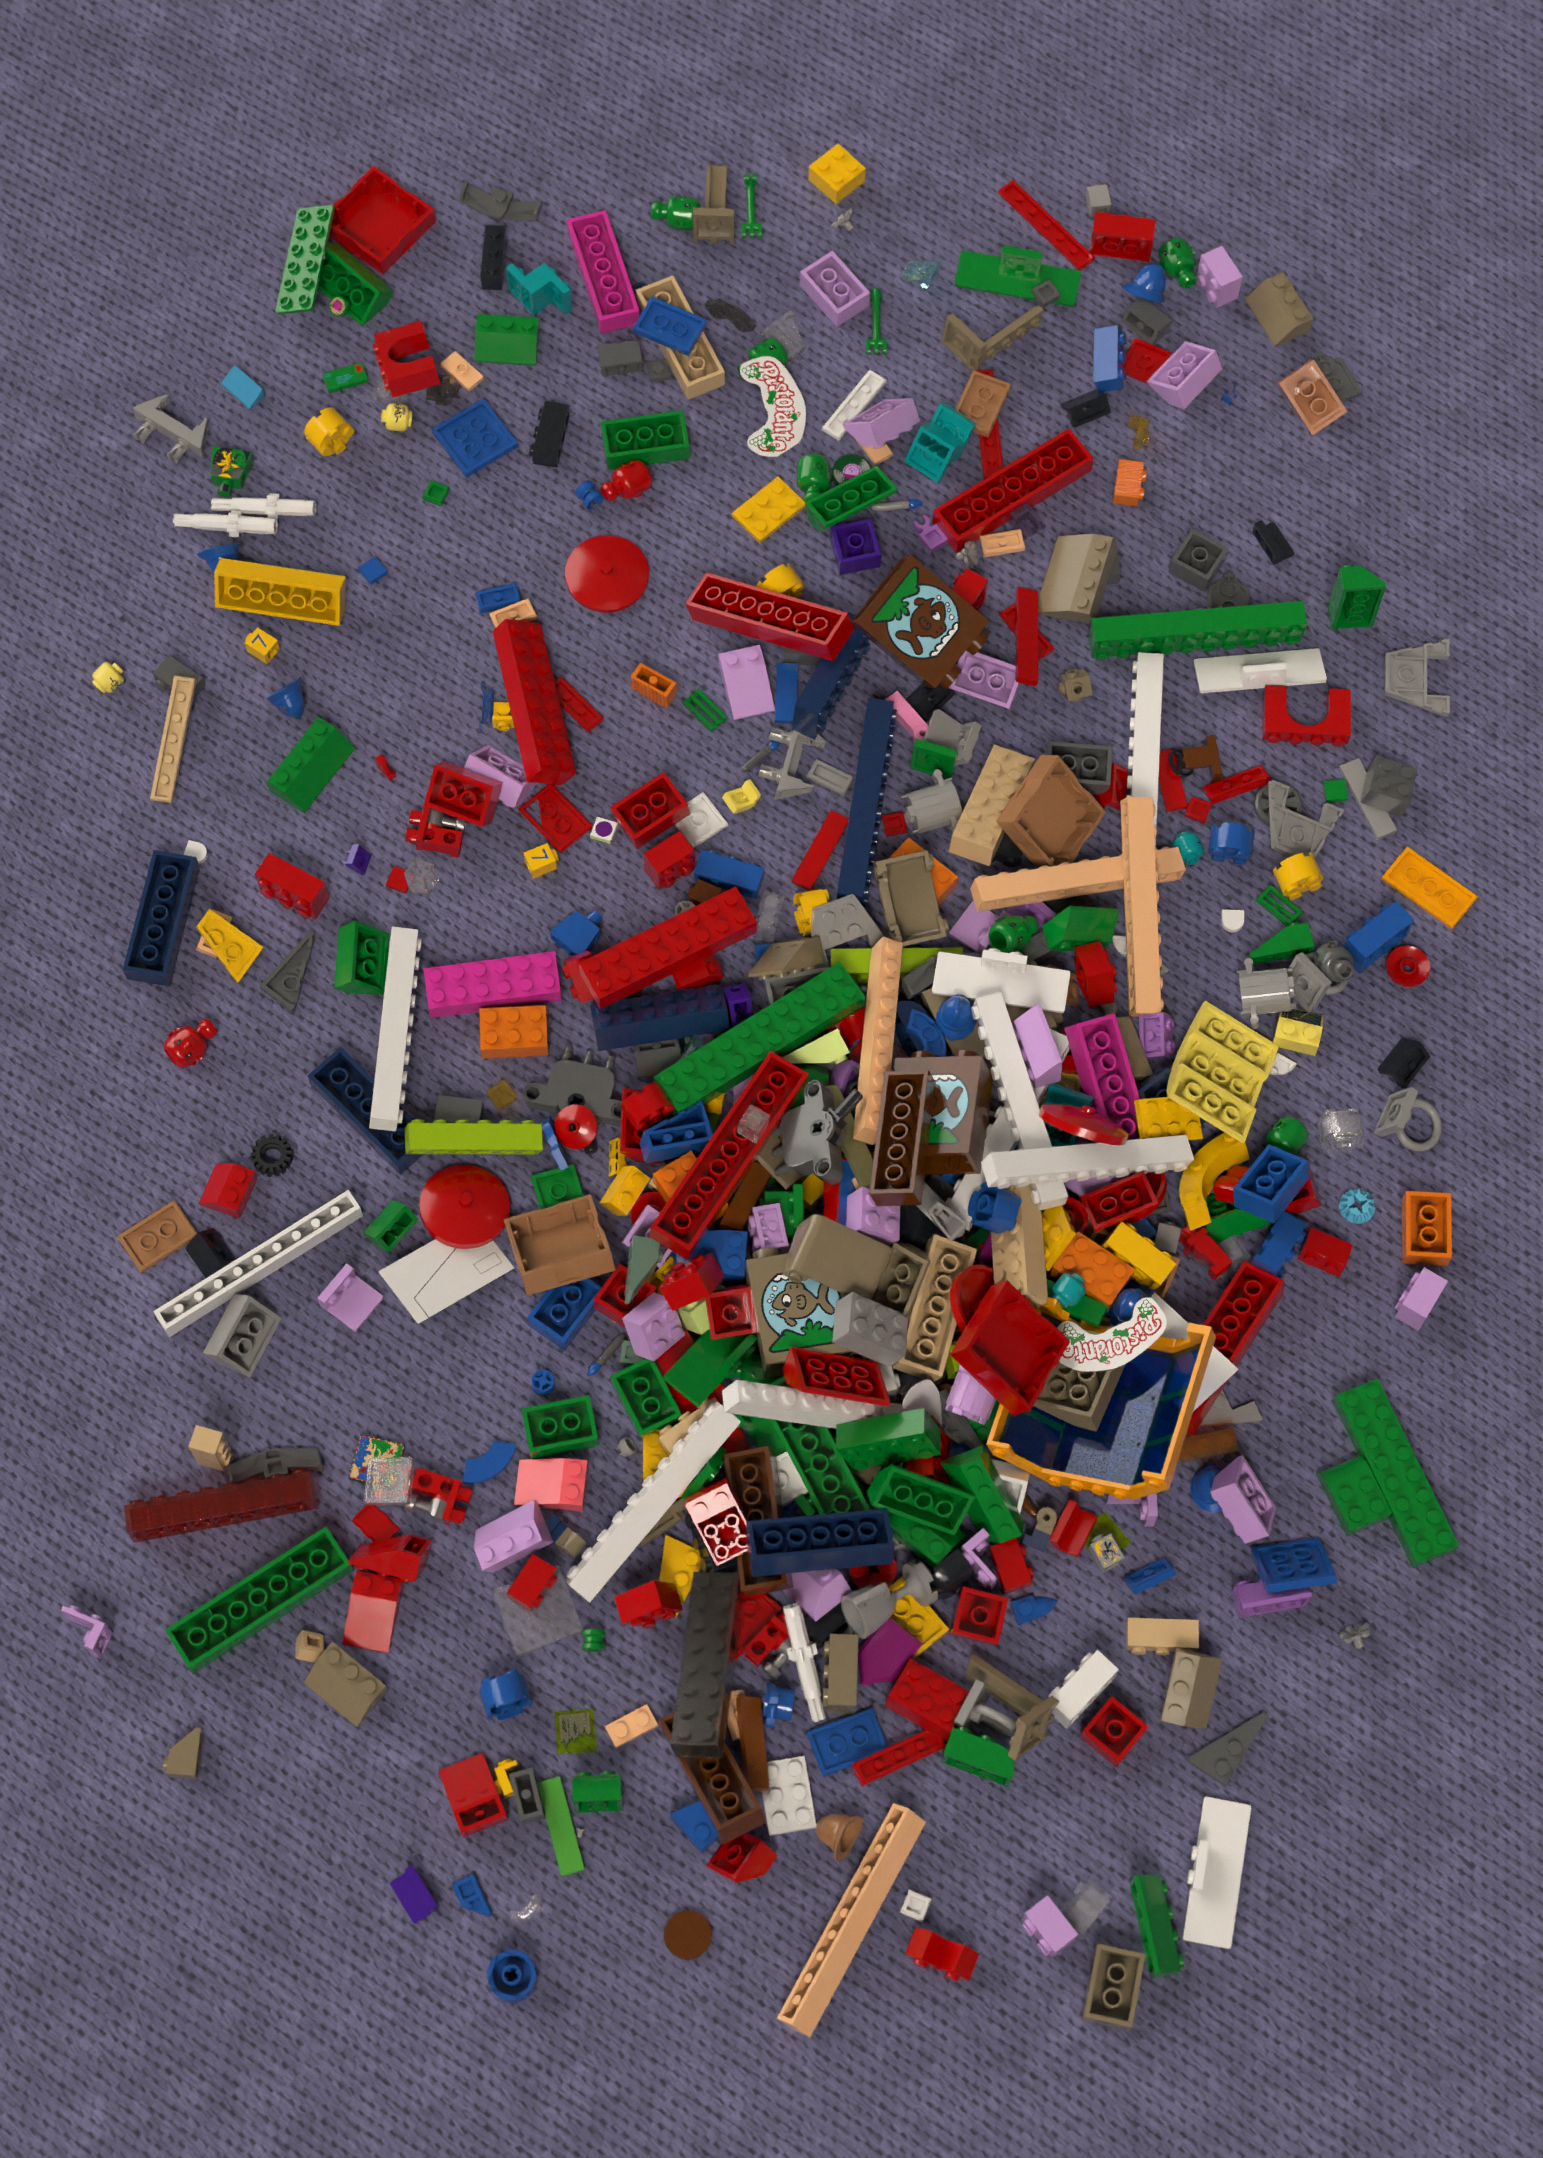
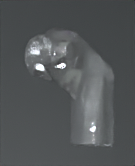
M533 1895L529 1898V1902L524 1909L511 1910V1921L524 1922L534 1920L543 1908L542 1898L538 1895Z

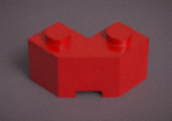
M918 1927L915 1928L905 1955L914 1959V1965L924 1969L929 1966L945 1973L944 1977L958 1982L959 1979L970 1980L979 1957L978 1952L964 1944L948 1941L933 1931Z

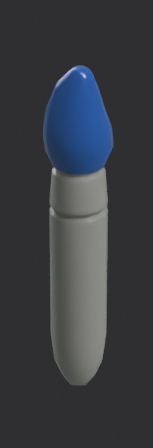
M911 499L909 501L877 503L871 508L874 511L915 509L922 506L923 502Z

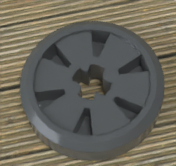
M1280 782L1290 787L1285 808L1301 814L1302 799L1300 794L1291 785ZM1266 784L1256 795L1254 811L1258 819L1270 827L1268 784Z

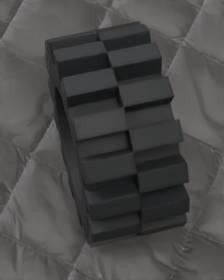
M269 1134V1138H266L265 1135L262 1136V1140H257L255 1142L256 1146H252L251 1158L255 1169L260 1171L262 1175L266 1174L267 1177L272 1175L277 1177L281 1172L282 1174L286 1173V1169H289L291 1167L290 1163L293 1162V1153L289 1143H287L285 1138L281 1139V1136L277 1134L276 1137L273 1134ZM269 1149H277L281 1153L280 1159L275 1163H267L264 1160L265 1152Z

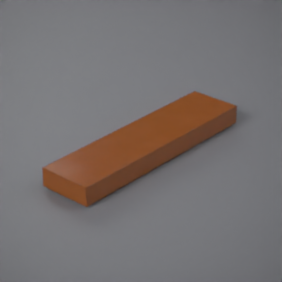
M754 1162L750 1167V1171L747 1172L720 1223V1229L744 1231L749 1221L748 1216L752 1215V1208L757 1206L772 1178V1175L762 1164Z
M739 1696L736 1698L743 1775L752 1791L766 1792L770 1788L761 1699L759 1697Z

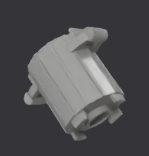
M937 769L932 774L935 785L907 793L900 797L901 800L905 799L906 807L903 815L906 824L912 823L914 828L912 835L948 825L952 837L962 815L961 803L955 786L951 781L952 777L943 780L942 772Z
M1250 958L1245 959V970L1237 971L1243 1012H1241L1242 1019L1250 1018L1251 1027L1258 1029L1260 1026L1258 1014L1297 1009L1296 1003L1291 1004V1001H1296L1293 988L1294 979L1293 977H1288V975L1293 974V969L1282 968L1253 972V960Z

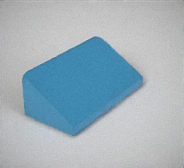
M236 365L231 368L221 383L248 409H251L265 397L263 389Z

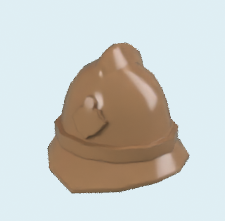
M830 1814L818 1821L816 1834L834 1852V1859L839 1862L846 1859L855 1840L859 1836L864 1818L858 1815L851 1817L844 1814Z

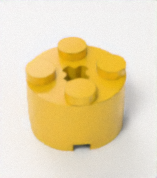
M329 407L321 410L319 417L313 416L304 430L306 439L322 456H330L333 453L340 454L346 449L347 442L355 432L352 426L334 408Z
M787 563V567L782 564L772 569L764 576L766 580L763 583L759 581L756 587L798 599L803 596L801 591L805 586L790 563Z
M1308 852L1309 856H1304L1303 853L1293 855L1280 862L1282 867L1278 870L1276 867L1273 869L1283 895L1289 897L1290 900L1301 897L1302 892L1308 890L1312 892L1322 887L1321 882L1324 877L1311 852Z
M827 889L794 894L793 905H798L794 915L800 934L803 933V937L811 936L812 908L829 902Z

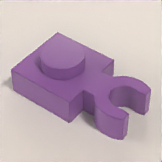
M924 515L922 521L925 524L920 525L915 520L913 527L917 532H920L919 539L931 554L946 545L948 538L937 524L931 527L929 525V518Z

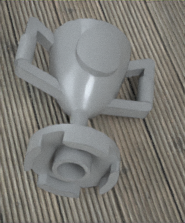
M915 1559L904 1564L902 1573L905 1586L896 1591H890L884 1582L874 1588L872 1585H869L843 1596L841 1607L849 1625L843 1634L858 1635L861 1639L867 1638L889 1620L895 1611L897 1600L910 1594L923 1607L936 1602L938 1592L931 1591L929 1583L934 1579L922 1562L916 1564Z

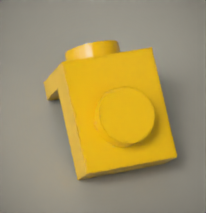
M506 1759L498 1763L497 1768H494L498 1780L494 1781L499 1795L504 1793L505 1799L514 1796L506 1773L519 1768L517 1760Z

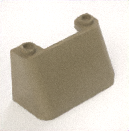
M928 850L873 862L889 939L901 942L903 946L947 937L946 932L949 931L947 919H942L939 913L931 876V867H935L933 855L928 854Z
M811 1215L797 1226L782 1275L787 1276L790 1281L795 1283H801L810 1278L845 1295L854 1292L872 1300L893 1251L889 1246L827 1217Z

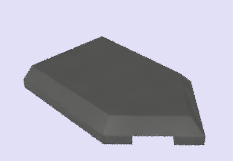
M1318 351L1315 352L1313 359L1342 403L1362 394L1344 360L1324 356V353Z
M1231 571L1226 572L1222 578L1207 589V609L1250 605V590L1245 585H1242Z

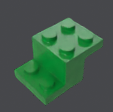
M793 1184L792 1192H765L764 1198L759 1200V1206L780 1203L788 1242L793 1241L797 1226L804 1221L803 1184Z

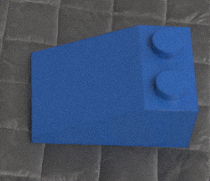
M732 1230L707 1231L688 1260L676 1254V1264L679 1262L688 1263L698 1254L704 1256L712 1253L724 1274L721 1282L743 1283L747 1232Z

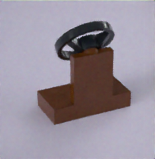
M1215 735L1206 736L1204 746L1185 748L1183 750L1175 749L1168 756L1172 771L1179 777L1186 778L1193 773L1194 769L1209 767L1212 783L1221 780L1222 769ZM1173 754H1175L1177 758L1176 763L1178 765V769L1174 765ZM1186 768V770H1189V773L1183 774L1181 771Z

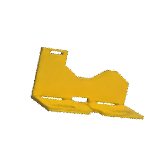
M618 1137L609 1141V1177L618 1174L623 1166H627L625 1155L620 1153V1138Z

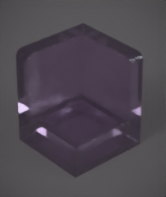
M1026 503L1010 513L1009 523L1015 530L1021 529L1023 540H1026L1041 530L1042 520Z

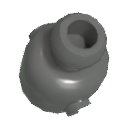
M1329 941L1316 950L1314 964L1329 980L1340 982L1348 980L1353 976V956L1345 947L1338 944L1337 941Z

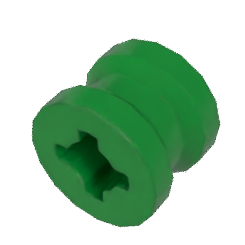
M587 1629L582 1631V1637L584 1638L582 1651H605V1644L603 1643V1638L605 1637L604 1630Z

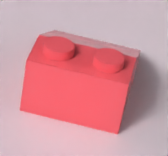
M568 1458L519 1460L514 1505L523 1506L533 1500H537L539 1508L583 1512L588 1461Z

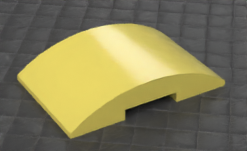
M1204 1001L1191 1023L1174 1060L1167 1083V1097L1241 1143H1244L1257 1110L1254 1107L1261 1087L1270 1074L1279 1046L1209 1002Z

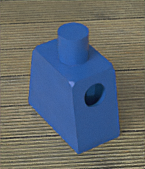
M595 910L587 917L576 911L550 930V939L571 956L587 950L591 952L601 937L600 929L597 925L603 918Z

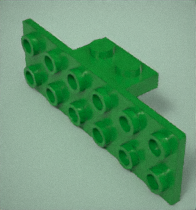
M333 205L299 208L297 210L276 306V313L278 315L313 311L335 209Z
M1003 246L1001 257L962 250L954 286L1037 301L1032 294V289L1050 280L1061 294L1060 299L1052 304L1074 307L1081 271L1042 264L1043 252L1020 249L1015 246Z
M708 1329L664 1375L663 1379L699 1407L731 1372L736 1373L743 1364L742 1360L744 1358L748 1360L756 1350L754 1347L757 1345L758 1338L755 1333L711 1340L710 1329Z

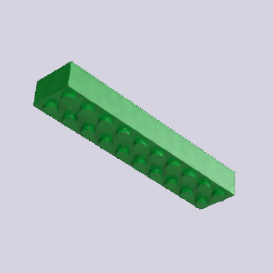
M1304 601L1092 618L1088 639L1091 658H1097L1100 661L1114 656L1125 659L1130 657V655H1138V653L1169 655L1174 651H1181V653L1187 654L1202 649L1204 652H1210L1215 648L1232 650L1236 646L1254 648L1259 644L1272 647L1278 643L1286 642L1287 645H1294L1301 641L1307 626Z
M838 962L653 1077L654 1082H658L673 1104L675 1110L672 1113L674 1116L683 1110L690 1109L700 1101H703V1104L706 1105L754 1075L770 1051L783 1057L862 1008L865 1003V995L841 962Z

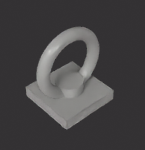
M1301 952L1295 956L1288 969H1293V974L1288 975V977H1293L1294 979L1293 988L1296 1000L1311 1013L1317 1008L1325 994L1332 995L1341 992L1346 987L1348 980L1340 981L1336 985L1330 986L1332 982L1311 962L1314 961L1316 952L1307 954Z
M1409 1087L1388 1096L1374 1134L1384 1137L1396 1133L1399 1141L1408 1149L1426 1151L1435 1146L1439 1141L1442 1123L1437 1110L1427 1101L1416 1099L1418 1090ZM1412 1108L1423 1109L1432 1120L1433 1131L1430 1138L1425 1142H1414L1404 1132L1403 1128L1412 1115Z
M976 1679L954 1721L956 1728L958 1729L960 1726L970 1730L973 1722L980 1723L981 1721L988 1727L1013 1737L1016 1731V1722L984 1703L988 1695L985 1683Z

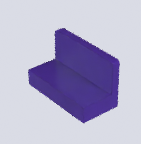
M410 1865L404 1869L406 1873L393 1880L390 1885L412 1922L416 1924L439 1908L414 1866Z

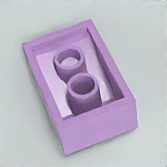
M760 645L718 654L719 668L733 719L737 720L775 711Z

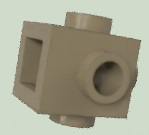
M1084 669L1067 670L1065 674L1059 675V693L1068 701L1077 702L1082 700V697L1093 695L1090 676Z

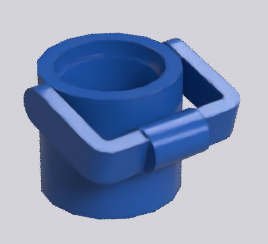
M767 1683L762 1716L765 1727H774L775 1719L791 1721L795 1690L778 1688L774 1683Z

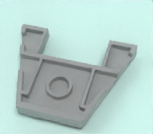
M1443 639L1441 642L1434 644L1432 642L1426 643L1421 647L1413 649L1410 647L1386 653L1384 657V695L1448 717L1450 714V696L1427 694V659L1448 660L1450 656L1449 639Z
M1275 780L1269 781L1271 849L1290 857L1299 853L1309 856L1308 852L1313 853L1314 857H1316L1325 843V838L1335 827V822L1342 816L1344 809L1329 803L1323 804L1320 820L1317 822L1286 809L1285 804L1290 787Z
M854 894L812 908L811 936L820 938L824 962L816 964V969L830 967L825 953L826 949L864 935L867 937L869 948H873L882 937H885Z
M1222 1390L1199 1427L1259 1423L1263 1419L1254 1401L1232 1410Z

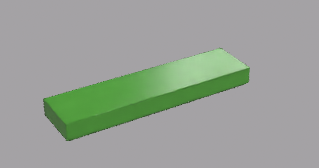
M560 1776L538 1782L537 1785L561 1877L584 1871Z

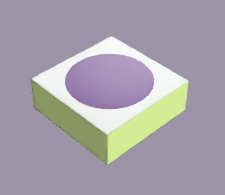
M597 817L590 838L611 844L618 823Z

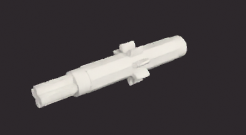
M269 493L267 498H213L211 500V509L215 511H241L242 514H266L269 519L278 520L280 515L315 516L316 502L279 499L280 494Z
M233 510L228 515L175 513L173 519L174 526L229 532V537H239L242 533L277 534L278 531L277 519L241 516V511Z
M790 1604L783 1607L792 1648L787 1649L789 1660L796 1662L802 1690L808 1702L812 1721L818 1722L826 1718L820 1697L822 1695L813 1659V1655L818 1654L816 1643H813V1641L809 1642L800 1604Z

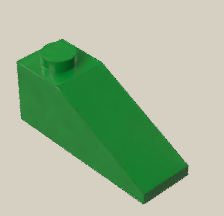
M1301 922L1290 924L1250 953L1248 958L1252 959L1253 965L1292 958L1301 952L1304 954L1313 952L1314 942L1309 924H1301Z

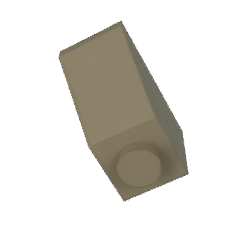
M195 1728L169 1750V1756H165L163 1769L169 1777L198 1779L204 1731L201 1728Z

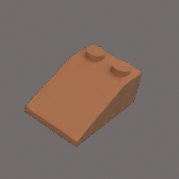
M1314 359L1309 360L1276 383L1312 435L1348 412Z

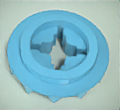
M1360 1188L1357 1190L1350 1189L1340 1199V1213L1351 1223H1365L1372 1218L1375 1212L1374 1199L1369 1195V1192H1364ZM1354 1199L1358 1203H1364L1361 1207V1212L1357 1208H1351L1354 1205Z

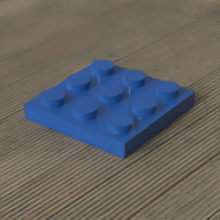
M484 398L431 429L434 437L466 478L518 448L517 441Z
M1319 1537L1251 1547L1253 1561L1267 1593H1279L1284 1590H1300L1306 1587L1327 1586L1328 1584L1337 1583V1575Z

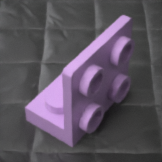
M972 901L950 930L949 935L982 956L983 950L992 949L988 933L990 928L996 923L995 920L1005 915L1007 917L1011 915L1004 910L999 916L989 910L977 912L975 903Z
M780 1203L753 1207L752 1215L748 1216L749 1223H747L749 1236H754V1244H752L753 1253L770 1247L779 1250L788 1249L789 1245Z
M347 1263L318 1296L320 1306L354 1332L361 1327L384 1299L383 1295L357 1277L354 1268Z
M1157 1493L1138 1499L1126 1498V1500L1117 1499L1110 1494L1107 1495L1106 1504H1141L1139 1507L1140 1520H1144V1527H1154L1158 1517Z
M983 1528L962 1546L961 1553L977 1575L975 1579L984 1589L988 1587L991 1591L995 1587L997 1578L979 1558L987 1550L986 1547L988 1546L987 1542L989 1539V1534Z
M71 1605L70 1608L63 1606L61 1611L68 1620L90 1628L84 1637V1646L92 1656L101 1659L113 1634L108 1628L109 1624L104 1622L105 1619L95 1614H92L91 1617L83 1613L82 1609Z

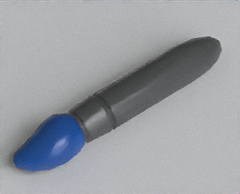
M772 740L768 746L749 759L742 766L741 771L747 772L772 751H775L781 743Z
M624 1333L618 1335L596 1361L590 1365L587 1376L596 1374L601 1369V1366L622 1345L623 1340H625Z

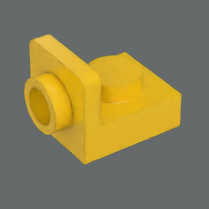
M494 702L493 728H497L500 731L514 728L509 702Z

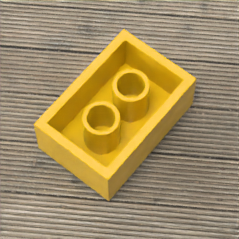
M1119 1223L1100 1246L1135 1269L1132 1277L1134 1281L1155 1290L1175 1267L1176 1263L1172 1261L1173 1257L1165 1251H1159L1154 1247V1242L1149 1238L1141 1237L1136 1233V1228L1131 1224Z

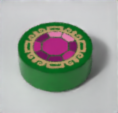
M334 296L329 302V310L336 317H344L350 310V303L344 296Z

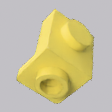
M749 779L745 781L741 788L725 792L722 798L732 813L736 814L754 807L761 794Z

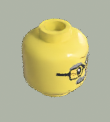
M390 403L387 405L386 410H382L381 422L385 423L387 430L406 431L407 427H411L412 411L409 410L407 405Z
M104 662L93 672L92 677L94 680L92 683L102 693H113L124 682V678L121 675L124 671L115 662L112 665L109 662Z

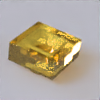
M505 1080L486 1091L487 1096L498 1111H501L517 1100V1096Z

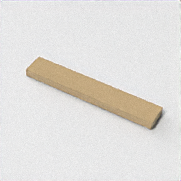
M174 675L150 796L151 801L171 804L173 802L197 682L195 678Z

